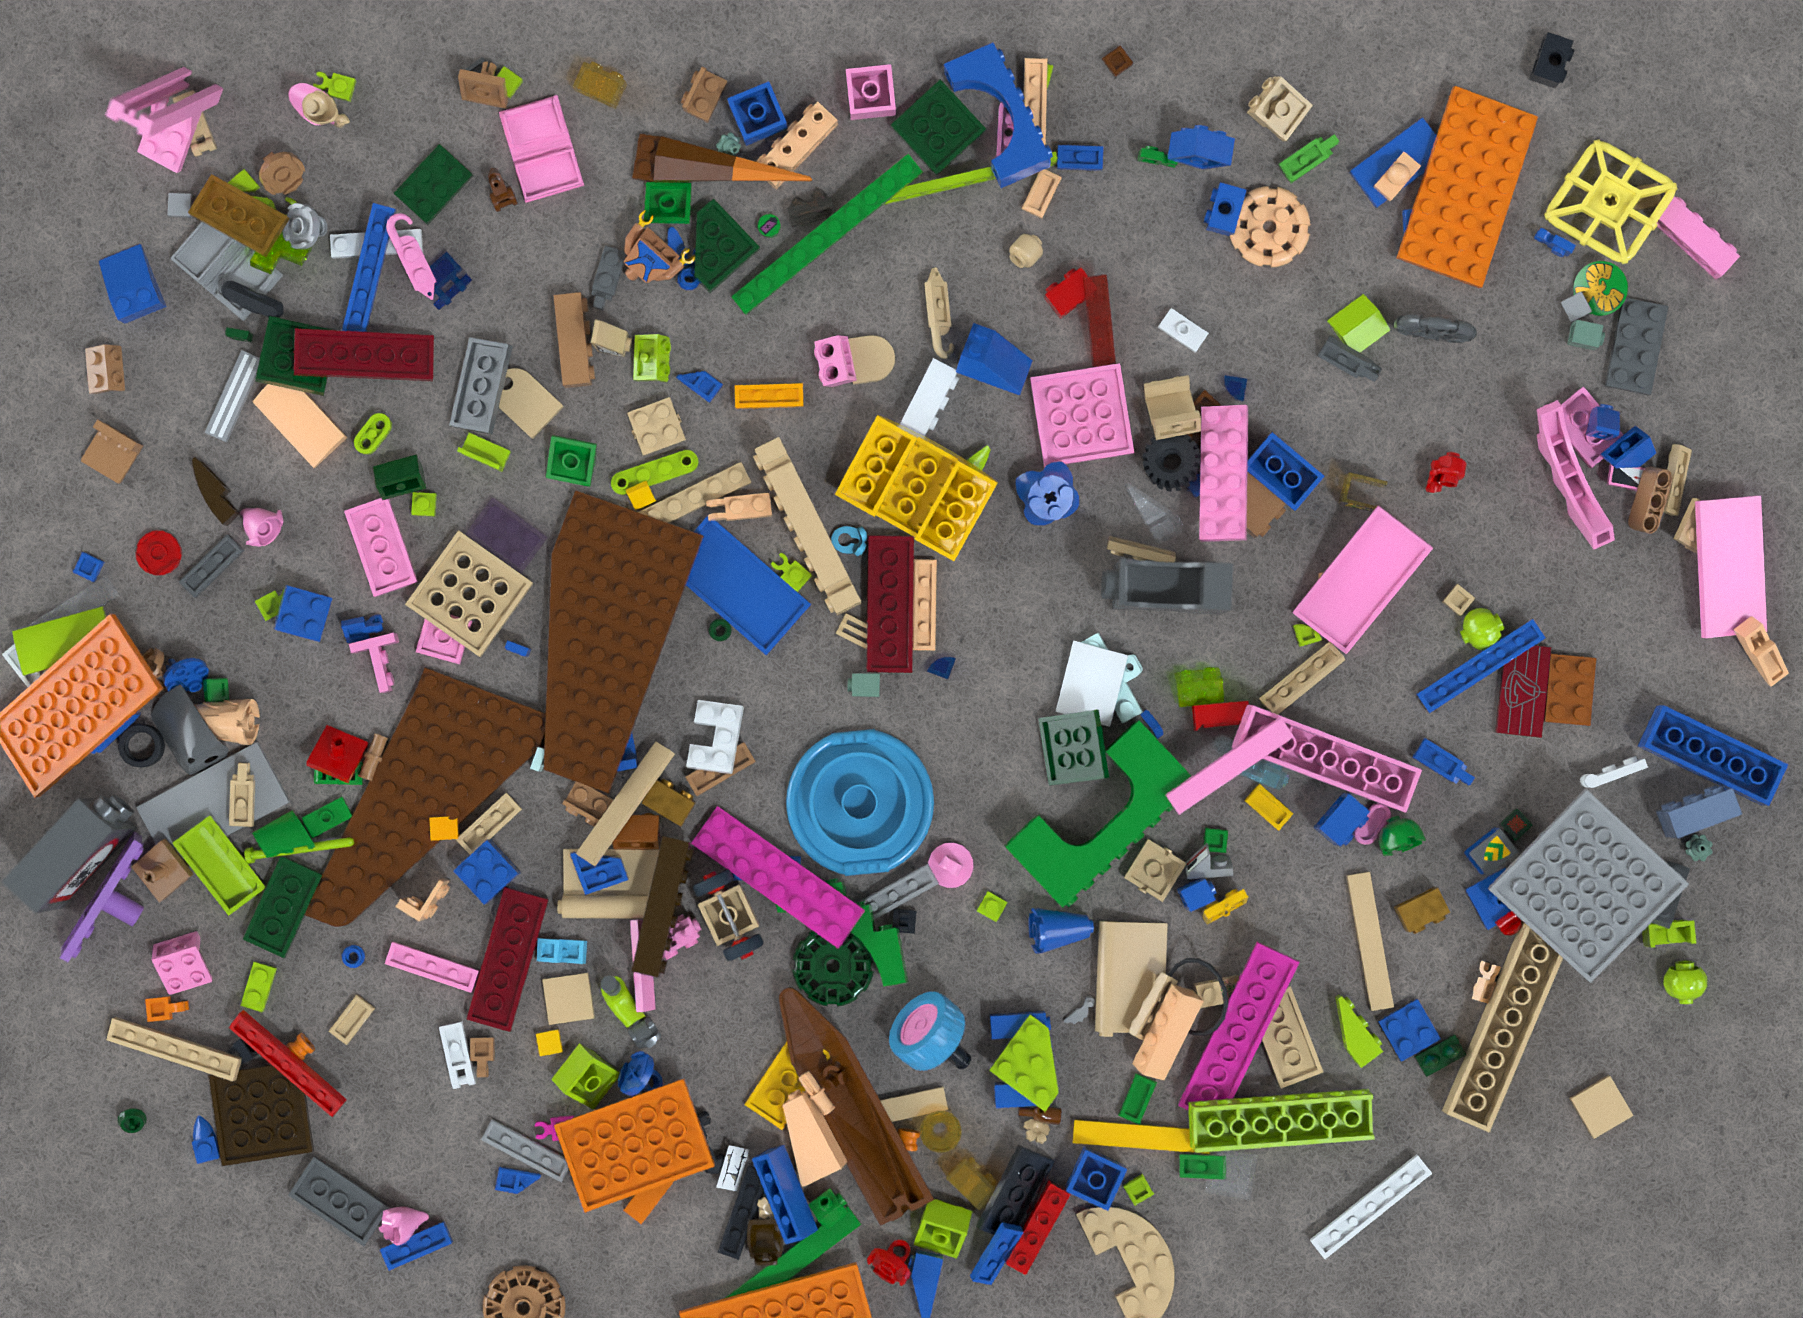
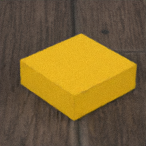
M647 481L626 489L635 510L656 501Z
M559 1029L536 1033L540 1056L563 1052Z

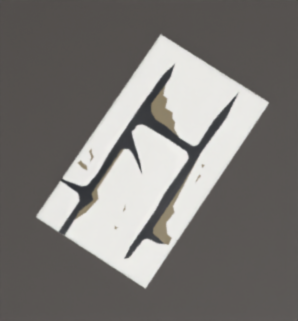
M728 1146L717 1188L738 1190L749 1149Z

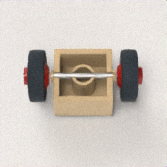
M729 869L718 874L713 871L703 876L704 880L695 884L693 890L697 897L706 893H715L713 897L700 902L698 906L716 945H721L733 938L736 940L732 946L723 950L727 961H732L739 957L743 960L754 954L753 951L763 946L764 942L760 934L743 937L744 933L759 927L760 923L742 885L739 884L722 892L721 889L724 888L725 884L734 880Z

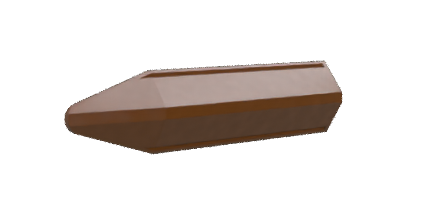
M792 987L785 988L779 995V1003L791 1064L799 1078L802 1074L809 1071L821 1088L824 1087V1093L835 1106L830 1113L823 1117L848 1161L846 1164L879 1225L882 1226L890 1221H894L902 1217L907 1210L915 1211L933 1201L934 1198L846 1037L796 989ZM823 1049L826 1050L830 1055L828 1061L826 1058L827 1055L824 1054Z

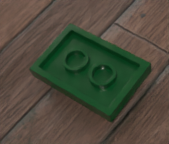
M439 144L393 194L422 221L429 225L474 175Z

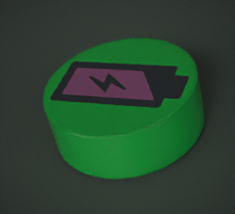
M766 214L759 219L758 229L762 236L773 238L780 232L781 224L775 215Z

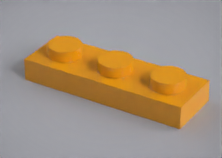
M803 383L735 385V409L804 407Z

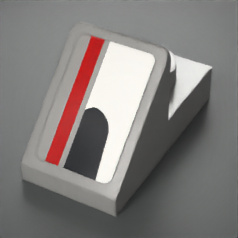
M1208 843L1186 861L1187 879L1233 876L1230 856L1218 855L1210 857Z

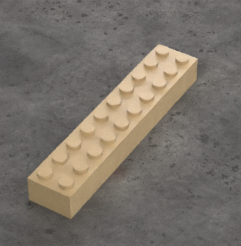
M1523 920L1522 927L1515 936L1496 981L1497 983L1490 1001L1485 1007L1466 1056L1442 1109L1444 1113L1489 1133L1563 960V957Z

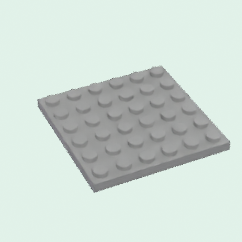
M1585 789L1488 889L1591 983L1689 883L1594 795Z

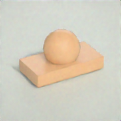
M1403 152L1373 187L1391 201L1421 166L1407 153Z

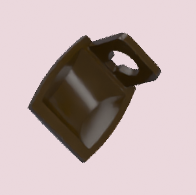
M776 1219L749 1220L747 1242L750 1258L754 1259V1265H777V1258L782 1255L783 1237ZM763 1258H769L768 1261H762Z

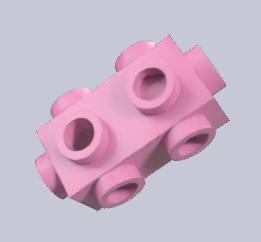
M683 914L678 916L676 928H671L669 937L673 938L670 952L666 951L665 953L666 960L677 955V949L684 945L687 949L698 943L697 938L700 937L699 931L702 928L696 918L691 919L690 915L684 917Z

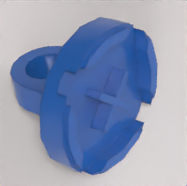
M644 1051L634 1053L630 1057L632 1060L622 1066L618 1077V1087L627 1096H634L640 1091L647 1092L663 1085L660 1073L653 1069V1058ZM650 1077L653 1079L654 1082L652 1088L648 1083Z

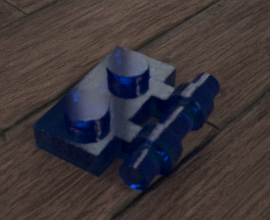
M445 252L430 266L436 280L434 283V295L437 294L439 297L433 305L438 310L445 305L448 306L452 302L451 299L460 291L464 292L467 289L466 286L472 281L467 274L461 279L456 276L463 269L448 252ZM452 280L454 285L444 293L441 289Z

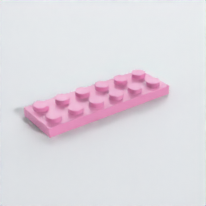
M1247 405L1202 407L1199 529V540L1201 542L1241 541L1247 539Z

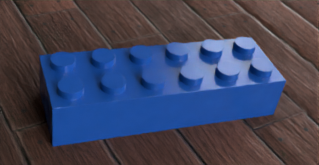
M1664 705L1656 706L1637 746L1719 786L1724 785V788H1733L1734 793L1761 806L1770 805L1788 767V764Z

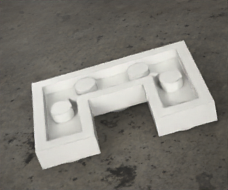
M698 700L694 719L695 724L715 726L716 729L712 747L690 744L687 768L732 774L744 710L743 706Z

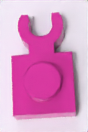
M575 1116L551 1117V1124L545 1121L536 1122L535 1126H542L545 1130L543 1134H537L536 1139H544L548 1135H552V1141H559L554 1125Z

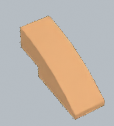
M1751 616L1734 629L1745 652L1770 687L1789 674L1776 644L1769 639L1761 622Z

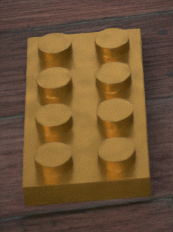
M212 174L188 211L194 218L264 257H267L289 221L288 216Z

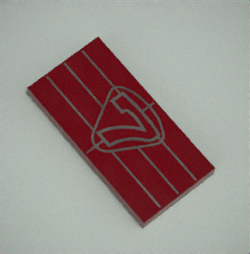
M1533 646L1502 666L1495 733L1542 738L1551 647Z

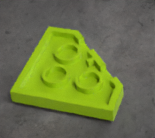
M1029 1014L989 1071L1043 1111L1048 1109L1058 1095V1085L1049 1028Z

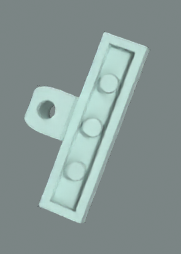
M1099 632L1080 642L1108 650ZM1134 654L1128 655L1115 705V711L1122 723L1143 712L1127 684L1128 681L1143 671L1142 665ZM1128 663L1133 665L1134 669L1132 671L1127 668Z

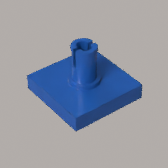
M1502 868L1464 889L1486 930L1496 926L1495 922L1511 911L1488 889L1506 868Z

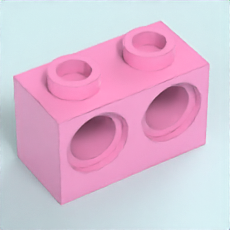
M837 335L814 342V355L819 363V379L823 386L835 387L857 381L848 336ZM833 346L834 352L830 356L829 348ZM835 368L838 369V376L836 378L833 375Z

